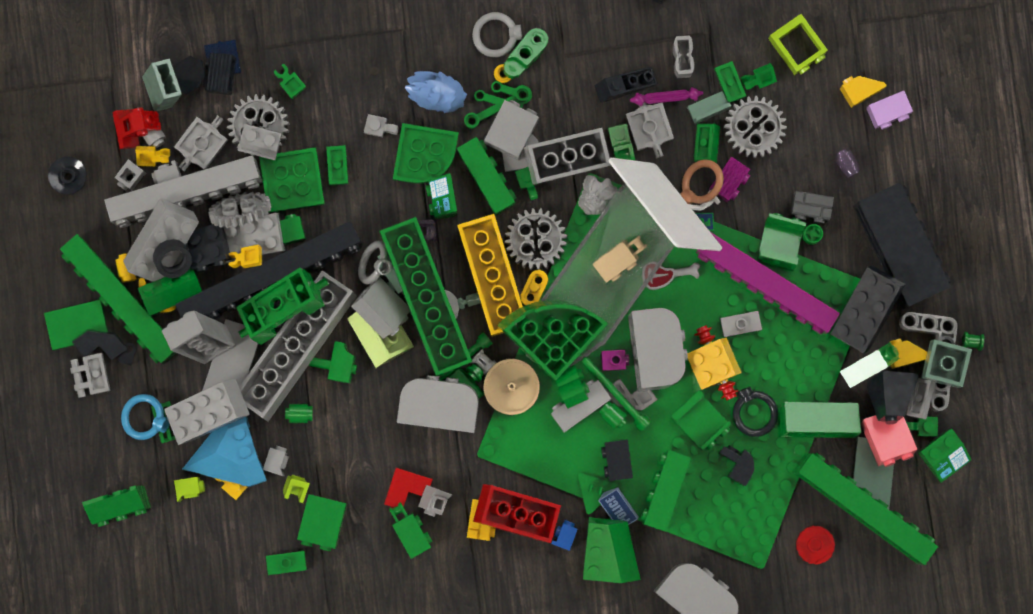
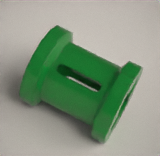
M964 332L962 347L977 348L978 351H982L985 339L984 334L972 335Z

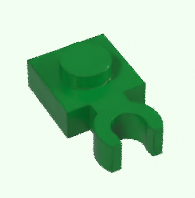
M282 64L285 70L284 73L279 74L275 70L274 74L277 78L283 79L279 84L289 97L293 99L307 87L295 72L289 75L287 66Z

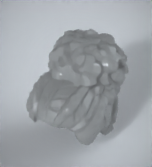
M587 175L583 183L584 190L579 197V207L588 215L601 214L607 207V204L615 199L618 189L612 185L609 178L599 182L595 176Z

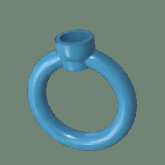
M139 394L129 399L123 407L121 422L125 432L137 440L152 438L159 431L165 433L170 424L168 418L164 417L161 403L155 397L148 394ZM139 402L150 403L156 411V417L152 423L153 427L146 432L135 431L129 422L130 411Z

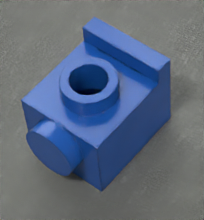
M564 520L562 527L558 526L554 537H557V540H552L551 544L570 551L578 530L574 528L575 524Z

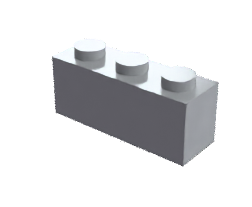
M592 379L587 383L590 390L587 393L588 400L571 408H567L562 402L552 408L553 412L551 415L563 432H566L612 399L599 380L594 382Z

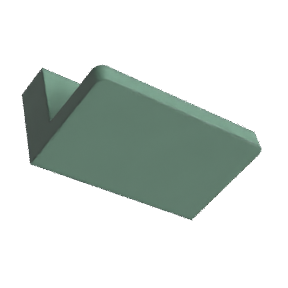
M723 91L689 105L687 108L694 123L698 124L729 110L731 104L727 102Z

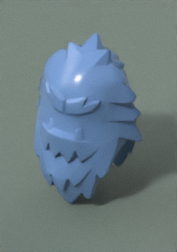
M417 71L414 73V76L407 78L410 85L405 86V89L410 94L408 97L417 102L420 107L436 110L437 112L444 111V113L454 112L458 108L464 107V100L467 94L463 91L461 84L451 76L447 77L442 72Z

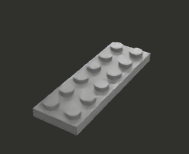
M278 213L264 215V218H258V221H251V224L245 223L244 226L237 225L235 228L233 226L228 228L223 226L230 252H237L239 254L241 253V248L253 245H260L262 247V256L285 251ZM182 252L180 253L179 257L177 258L176 262L174 263V266L177 265V264H179V263L182 261V259H183V253H182ZM232 258V260L226 261V263L234 262L236 258Z

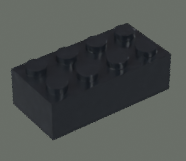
M873 265L867 267L831 335L862 353L870 351L906 284Z

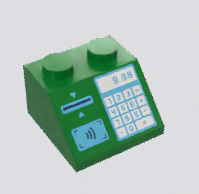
M451 173L429 179L426 191L427 196L432 198V204H429L430 214L435 216V220L458 216Z
M952 428L944 431L917 452L940 483L971 461L963 442Z

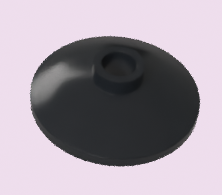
M73 157L57 159L51 165L48 172V180L51 187L64 195L74 194L81 190L87 178L84 165ZM68 173L72 174V178L70 180H66V175Z

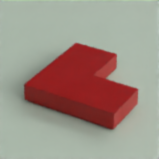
M396 468L384 505L395 508L401 502L404 507L409 492L422 496L426 485L431 486L433 479Z

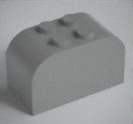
M602 128L524 147L533 185L611 166L608 161L610 158Z
M665 308L631 311L628 315L637 391L659 390L673 386L682 378L685 372V361L688 360L687 350L683 349L685 332L681 330L678 317L672 311Z
M427 375V378H416L408 382L401 391L397 423L474 433L479 398L471 386L459 383L457 378L447 377L446 381L439 380V376Z
M689 563L678 564L669 571L654 590L656 594L681 614H738V604L735 597L727 591L729 587L721 580L716 582L713 579L714 574L707 568L701 569Z

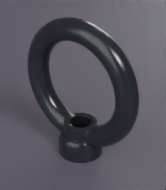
M750 386L737 392L736 394L739 398L733 407V420L736 427L743 434L750 437H761L768 434L775 427L778 420V408L773 398L764 392L752 391ZM752 399L763 400L768 404L771 411L769 422L761 429L748 428L740 417L743 404Z

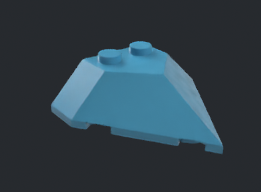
M247 416L213 431L182 468L185 471L241 484L246 487L267 481L262 463L258 459Z

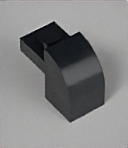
M730 445L728 447L723 446L719 454L735 463L727 477L742 486H746L754 472L752 456L746 450H743L738 455V450Z

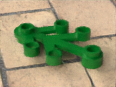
M499 81L493 82L491 90L494 93L503 92L511 95L507 99L486 94L483 90H477L474 94L477 102L485 101L495 105L478 114L468 113L464 118L466 127L470 129L478 127L480 121L499 112L504 100L508 102L513 100L520 104V108H523V104H527L532 98L530 88L525 85L512 88L502 85ZM495 84H498L501 88L499 90H494L493 86ZM478 93H482L484 97L482 99H478L476 95ZM519 93H526V97L520 98ZM471 118H474L476 120L475 124L473 125L469 124L468 122Z

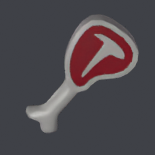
M650 262L643 269L644 284L649 290H658L669 285L678 276L692 275L698 279L700 276L698 273L700 264L694 262L690 267L673 269L664 268L658 263Z

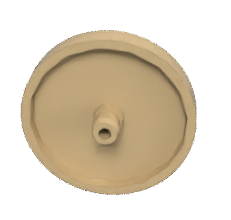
M506 359L496 363L488 371L484 380V393L488 403L502 414L517 415L527 411L536 402L539 394L540 385L536 372L530 365L521 360Z

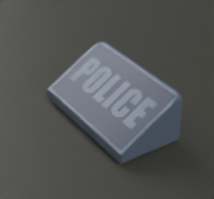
M618 487L604 492L598 500L612 520L627 521L629 525L639 518Z

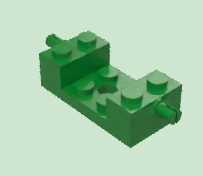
M300 267L237 306L236 308L245 325L244 329L238 331L240 337L244 338L249 334L250 339L262 345L277 335L274 328L303 311L310 315L325 306L320 296V290L329 285L328 280L324 278L315 283L311 274ZM280 300V306L274 309L275 301Z

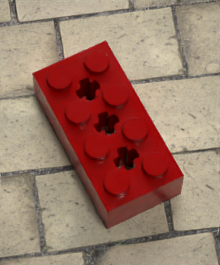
M483 484L473 522L551 543L561 505L493 485Z

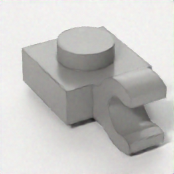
M368 114L364 134L383 138L384 132L397 135L399 127L393 124H386L387 118Z

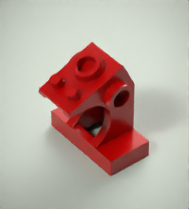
M135 108L112 112L120 149L136 148V146H140L138 137L148 135V131L161 130L157 111Z

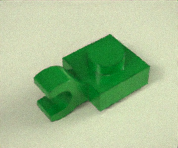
M771 63L753 70L754 75H744L741 77L742 84L745 85L746 90L756 85L761 89L777 82Z
M529 167L515 171L521 190L527 188L531 201L538 199Z
M927 417L926 420L917 418V422H906L909 430H917V436H938V417Z

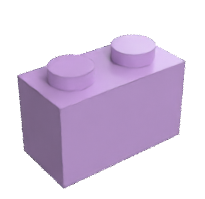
M905 91L870 104L866 108L875 129L881 127L882 130L892 126L891 122L898 120L902 122L909 119V115L913 112Z

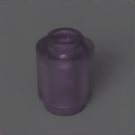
M843 149L836 153L837 158L834 160L843 175L845 174L849 178L860 171V164L851 149L848 151Z

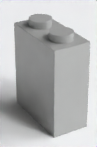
M504 100L484 139V143L519 160L539 121V117L536 116L537 113L529 108L526 110L520 108V104L513 100L509 102Z
M381 277L369 284L351 306L383 339L388 335H395L400 329L398 326L408 319L407 314L410 312L408 305Z

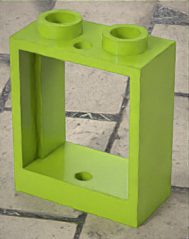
M802 14L772 33L768 38L794 75L798 73L804 74L810 69V64L813 62L818 64L825 59V54L828 51ZM801 25L819 51L797 65L780 39Z

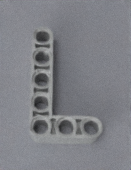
M908 312L899 319V325L903 330L936 334L935 340H945L954 345L956 343L957 322L951 317ZM906 316L913 319V325L910 327L904 322ZM925 319L931 320V329H927L924 326ZM945 321L951 324L950 331H945L943 329V323ZM935 382L929 406L931 410L942 411L948 407L951 386L945 385L940 389ZM936 397L942 399L943 404L940 408L934 404Z

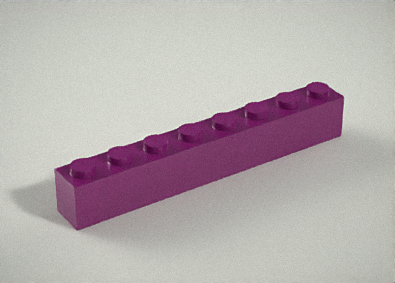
M713 233L711 234L722 246V249L720 251L697 249L695 252L699 254L698 258L706 263L710 261L715 264L714 268L719 272L724 273L726 271L731 275L730 278L735 282L740 283L742 281L748 285L746 288L755 294L759 292L764 295L763 299L771 304L775 302L780 305L779 309L787 314L791 312L796 315L795 319L802 324L807 322L812 325V330L820 335L822 333L827 334L840 315L833 308Z

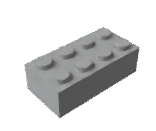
M160 198L123 260L127 271L152 282L163 278L164 276L158 272L153 262L155 248L160 243L171 239L180 240L186 245L199 223L195 213ZM175 250L166 253L161 260L162 265L172 267L181 251Z
M196 311L185 313L183 318L169 323L167 328L162 330L171 351L203 364L208 363L236 345L227 325Z
M236 379L223 381L164 409L178 445L191 442L250 415Z

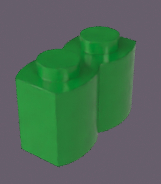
M576 365L568 367L556 380L560 395L567 408H571L589 399L587 394L590 392L586 382H583L586 379L581 368L577 369Z

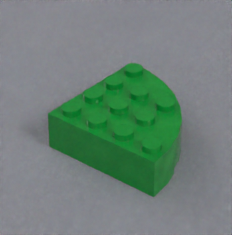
M546 300L534 302L517 309L506 316L497 326L549 377L557 380L608 323L597 314L577 304L560 300Z

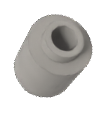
M162 130L148 131V135L143 136L149 146L158 148L165 143L164 139L166 136Z

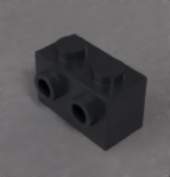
M628 440L605 442L604 447H601L602 459L606 458L607 466H604L605 478H609V481L633 478Z

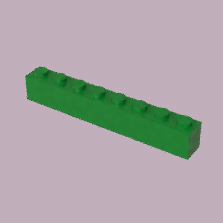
M76 234L60 248L63 252L61 257L68 264L71 262L76 267L74 271L80 278L84 276L87 279L88 283L86 285L93 292L97 291L101 295L99 299L106 307L110 305L113 309L111 313L117 320L122 319L126 323L124 328L131 335L134 333L139 338L137 342L143 349L147 347L150 350L151 354L149 356L156 363L165 364L176 354V352L170 350L162 332L163 328L152 316H149L147 310L80 235Z

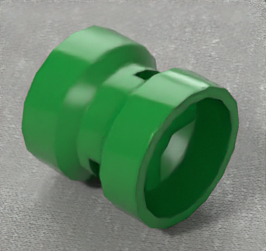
M817 224L808 225L802 233V239L808 245L817 244L823 237V230Z

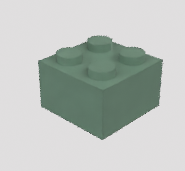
M935 339L931 340L921 378L956 388L963 387L972 349Z

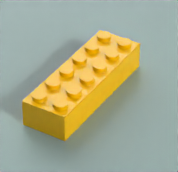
M492 214L457 225L491 337L503 334L504 332L497 325L506 316L523 307L496 218Z

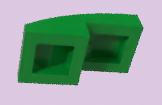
M627 124L607 127L614 157L636 161Z

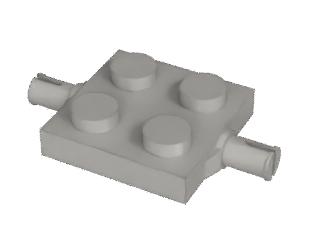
M644 102L643 106H639L636 111L626 114L637 151L653 148L656 158H659V155L663 157L660 145L674 139L663 103L647 105Z
M217 115L211 124L196 117L176 143L174 148L185 157L180 166H178L184 172L191 163L199 165L204 170L207 169L226 144L228 139L217 130L223 121L221 117Z

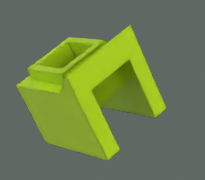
M287 476L283 488L284 498L288 499L291 493L298 495L299 502L303 503L310 483H307L305 478L299 476Z
M200 477L174 480L177 502H181L183 498L199 497V494L205 492L204 481H200Z

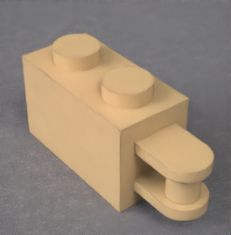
M640 235L629 243L624 239L594 261L593 266L606 283L609 280L614 282L622 276L620 272L625 269L629 271L637 265L636 261L639 258L637 254L647 247L640 240ZM632 244L637 247L636 251L631 247Z

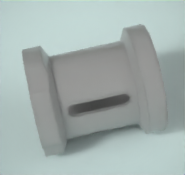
M482 349L472 359L471 363L478 365L485 375L495 365L496 361H492L487 357Z

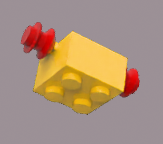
M706 325L696 329L697 333L694 334V336H699L700 338L698 344L704 346L687 353L688 360L701 390L721 383L722 385L719 386L718 391H722L724 394L721 399L725 398L727 401L737 397L736 392H739V390H734L733 388L735 382L727 381L729 378L741 374V370L727 338L711 342L714 340L715 335H711L709 332L712 327L708 328Z

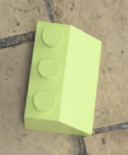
M357 312L347 318L376 368L414 347L402 325L398 326L400 329L395 335H388L383 339Z

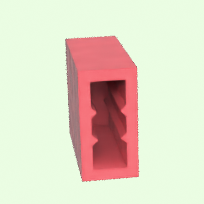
M876 415L862 421L861 427L878 467L881 465L888 467L895 464V461L901 458L905 461L914 457L913 454L916 452L917 447L904 417L897 421L896 424H886L885 422L878 421Z

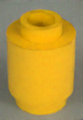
M127 254L119 255V259L115 260L118 277L121 278L122 283L137 280L136 275L127 271L123 262Z

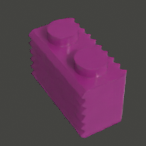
M731 157L722 169L724 180L717 196L727 203L730 199L734 201L740 192L737 190L741 183L745 185L750 175L747 173L750 169ZM716 179L709 188V191L713 189Z

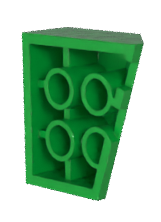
M135 485L129 487L130 489L119 490L112 493V495H103L82 502L91 524H98V527L108 525L109 520L116 519L118 522L128 519L127 515L135 513V516L147 513L146 509L151 507L145 486Z
M589 517L583 580L613 583L641 580L627 521Z

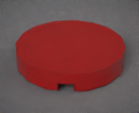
M810 526L799 533L796 540V549L798 555L804 561L810 564H821L833 555L835 541L833 535L827 529L821 526Z

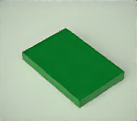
M100 300L44 313L53 351L75 346L72 341L87 329L108 332Z

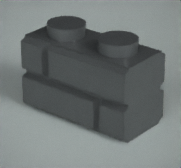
M795 191L791 215L801 221H806V218L814 219V223L825 224V221H829L831 218L834 197Z

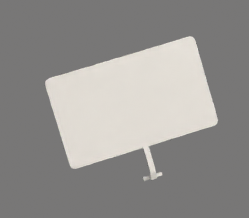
M610 158L608 160L673 245L680 248L720 251L722 249V246L693 211H701L712 205L714 201L716 204H719L721 201L717 196L701 205L687 204L656 164Z

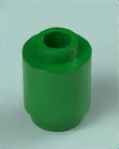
M610 401L599 411L602 415L601 417L614 429L616 427L620 429L628 421L625 418L627 414Z
M289 404V408H285V419H289V423H308V421L313 419V406H308V404Z

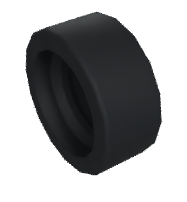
M171 239L160 243L155 248L153 262L161 275L168 278H177L184 275L190 269L192 256L183 242ZM175 250L183 253V259L179 264L172 267L162 265L161 260L166 253Z

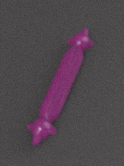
M691 87L689 91L647 93L644 96L636 93L630 99V102L643 106L644 102L652 104L682 101L688 98L697 101L698 97L703 95V92Z

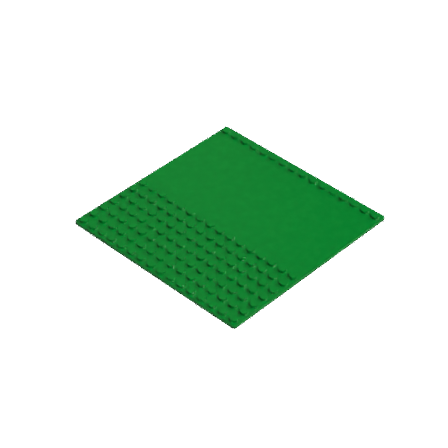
M592 173L588 174L595 176L599 182H603L605 180V178L599 177ZM611 181L612 185L617 187L618 192L615 199L607 204V207L601 214H585L577 201L564 233L567 235V238L562 240L567 243V246H561L565 252L558 253L560 260L554 259L555 265L551 266L547 276L548 284L540 301L560 300L577 304L597 314L608 323L570 366L576 365L577 369H582L586 378L583 382L588 383L592 379L596 382L598 379L582 362L584 357H588L612 384L621 379L630 394L637 390L628 315L631 311L665 308L672 311L679 319L681 330L685 332L683 349H686L687 353L704 346L698 344L699 336H694L697 333L696 329L703 326L712 327L709 332L711 335H715V338L711 342L727 338L741 370V374L729 378L727 382H735L734 390L741 391L750 386L752 391H761L771 396L778 408L777 423L768 434L761 437H750L743 434L736 427L733 420V407L739 398L738 395L727 401L725 398L721 399L724 395L722 391H718L719 386L722 385L721 383L701 390L690 362L686 360L685 372L682 378L669 388L651 390L658 400L642 411L637 410L640 414L647 415L651 419L650 424L642 431L635 426V419L624 407L620 406L618 407L627 414L625 418L628 421L620 429L618 427L614 429L601 417L602 415L599 411L604 407L602 405L566 432H563L551 415L553 412L552 408L560 402L565 404L560 395L556 380L549 377L519 348L515 359L530 365L538 376L540 389L537 400L530 409L517 415H506L494 410L477 455L482 459L583 498L578 474L583 473L609 481V478H605L604 466H607L606 458L602 459L601 447H604L605 442L628 440L633 478L609 482L618 484L619 490L639 516L637 520L643 522L640 519L644 508L647 509L649 502L646 501L649 490H654L656 484L652 482L655 472H660L662 466L658 464L661 454L671 450L691 457L667 532L763 569L799 479L793 471L804 455L809 453L814 437H781L780 413L784 402L828 403L850 346L831 335V332L860 279L801 255L797 256L799 260L794 271L761 263L840 313L827 334L822 333L820 335L812 330V325L807 322L802 324L795 319L796 315L791 312L787 314L780 310V305L773 302L771 304L763 299L764 295L757 292L755 294L746 288L748 285L742 281L737 283L730 278L731 275L726 271L721 273L714 268L715 264L710 261L706 263L698 258L699 254L695 253L697 249L680 248L673 245L630 188ZM714 222V232L711 233L757 261L761 244L760 239ZM640 235V240L647 247L637 254L639 256L636 261L637 265L629 271L625 269L620 272L622 276L614 282L609 280L606 283L593 266L594 261L624 239L629 243ZM632 244L631 247L636 251L637 247ZM650 262L658 263L664 268L673 269L690 267L694 262L700 264L698 269L700 276L698 279L692 275L678 276L664 288L649 290L644 284L643 269ZM755 311L759 312L762 330L729 337L723 336L720 318ZM625 350V354H629V366H626V370L602 371L601 351ZM698 390L705 395L704 397L727 421L732 423L728 426L731 430L723 437L719 435L715 439L717 443L710 450L706 448L701 450L671 418ZM752 399L743 404L740 417L748 428L761 429L769 422L771 411L768 404L763 400ZM730 445L738 450V455L743 450H746L752 456L754 472L746 486H742L727 477L735 463L719 454L723 446L728 447Z

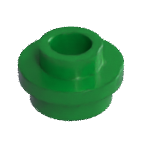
M473 364L466 368V375L473 382H480L484 373L478 366Z

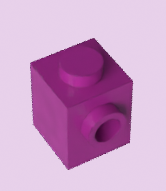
M625 350L601 351L602 371L626 370V366H629V354H625Z

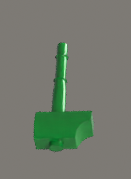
M336 341L331 360L314 357L308 365L329 370V380L351 384L352 375L357 372V365H354L356 356L348 351L347 344Z

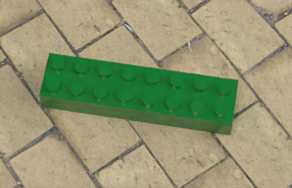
M413 217L379 230L435 375L443 374L472 362L417 218Z
M809 453L804 455L793 471L795 475L913 562L926 565L938 548L934 543L936 541L928 534L918 532L920 528L911 522L903 521L904 516L897 511L888 510V505L885 502L872 498L873 494L864 487H857V482L849 476H842L840 474L841 470L833 464L827 465L824 462L826 459L820 454Z

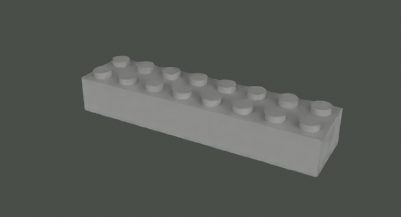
M252 155L108 198L104 201L110 222L120 226V228L130 226L133 221H147L160 198L184 208L190 204L198 206L204 204V200L210 198L218 200L227 193L234 195L247 187L248 189L258 188L259 184L263 183L257 160Z
M321 271L314 282L317 283L324 278L328 280L329 285L320 290V296L325 306L310 315L301 311L288 319L239 387L247 408L267 422H269L357 297L352 290L324 271Z

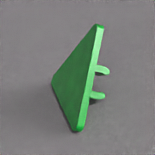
M583 473L578 474L587 514H591L601 505L598 500L604 492L619 487L618 484Z

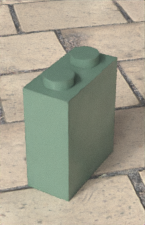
M166 59L151 63L142 78L153 110L160 111L172 108L182 93L171 61Z

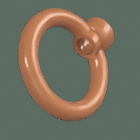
M700 160L693 163L686 170L682 179L683 192L680 195L687 204L707 203L718 195L724 180L720 166L711 160ZM700 168H711L716 175L713 189L706 195L696 196L690 190L691 176Z

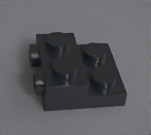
M212 224L196 229L187 242L192 256V264L190 266L192 270L204 272L209 270V266L215 265V267L226 265V261L232 260L229 256L230 250L224 227Z

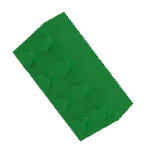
M671 450L661 454L658 464L662 466L660 472H655L652 482L656 484L654 490H649L646 499L649 505L647 509H643L640 517L643 520V525L667 532L691 457Z

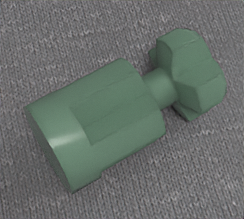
M478 292L467 295L466 300L462 298L457 299L460 309H464L466 304L470 307L481 303Z

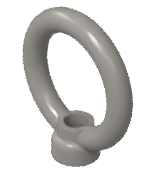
M500 12L487 13L479 18L474 25L472 33L473 42L476 48L486 56H504L513 49L517 40H522L521 24L515 25L509 16ZM490 20H500L509 28L510 39L503 48L498 50L485 47L480 39L482 26Z
M382 241L372 242L360 259L358 276L364 284H371L380 275H387L391 271L392 266L387 260L388 253ZM379 248L380 259L374 264L375 271L367 277V262L371 254Z

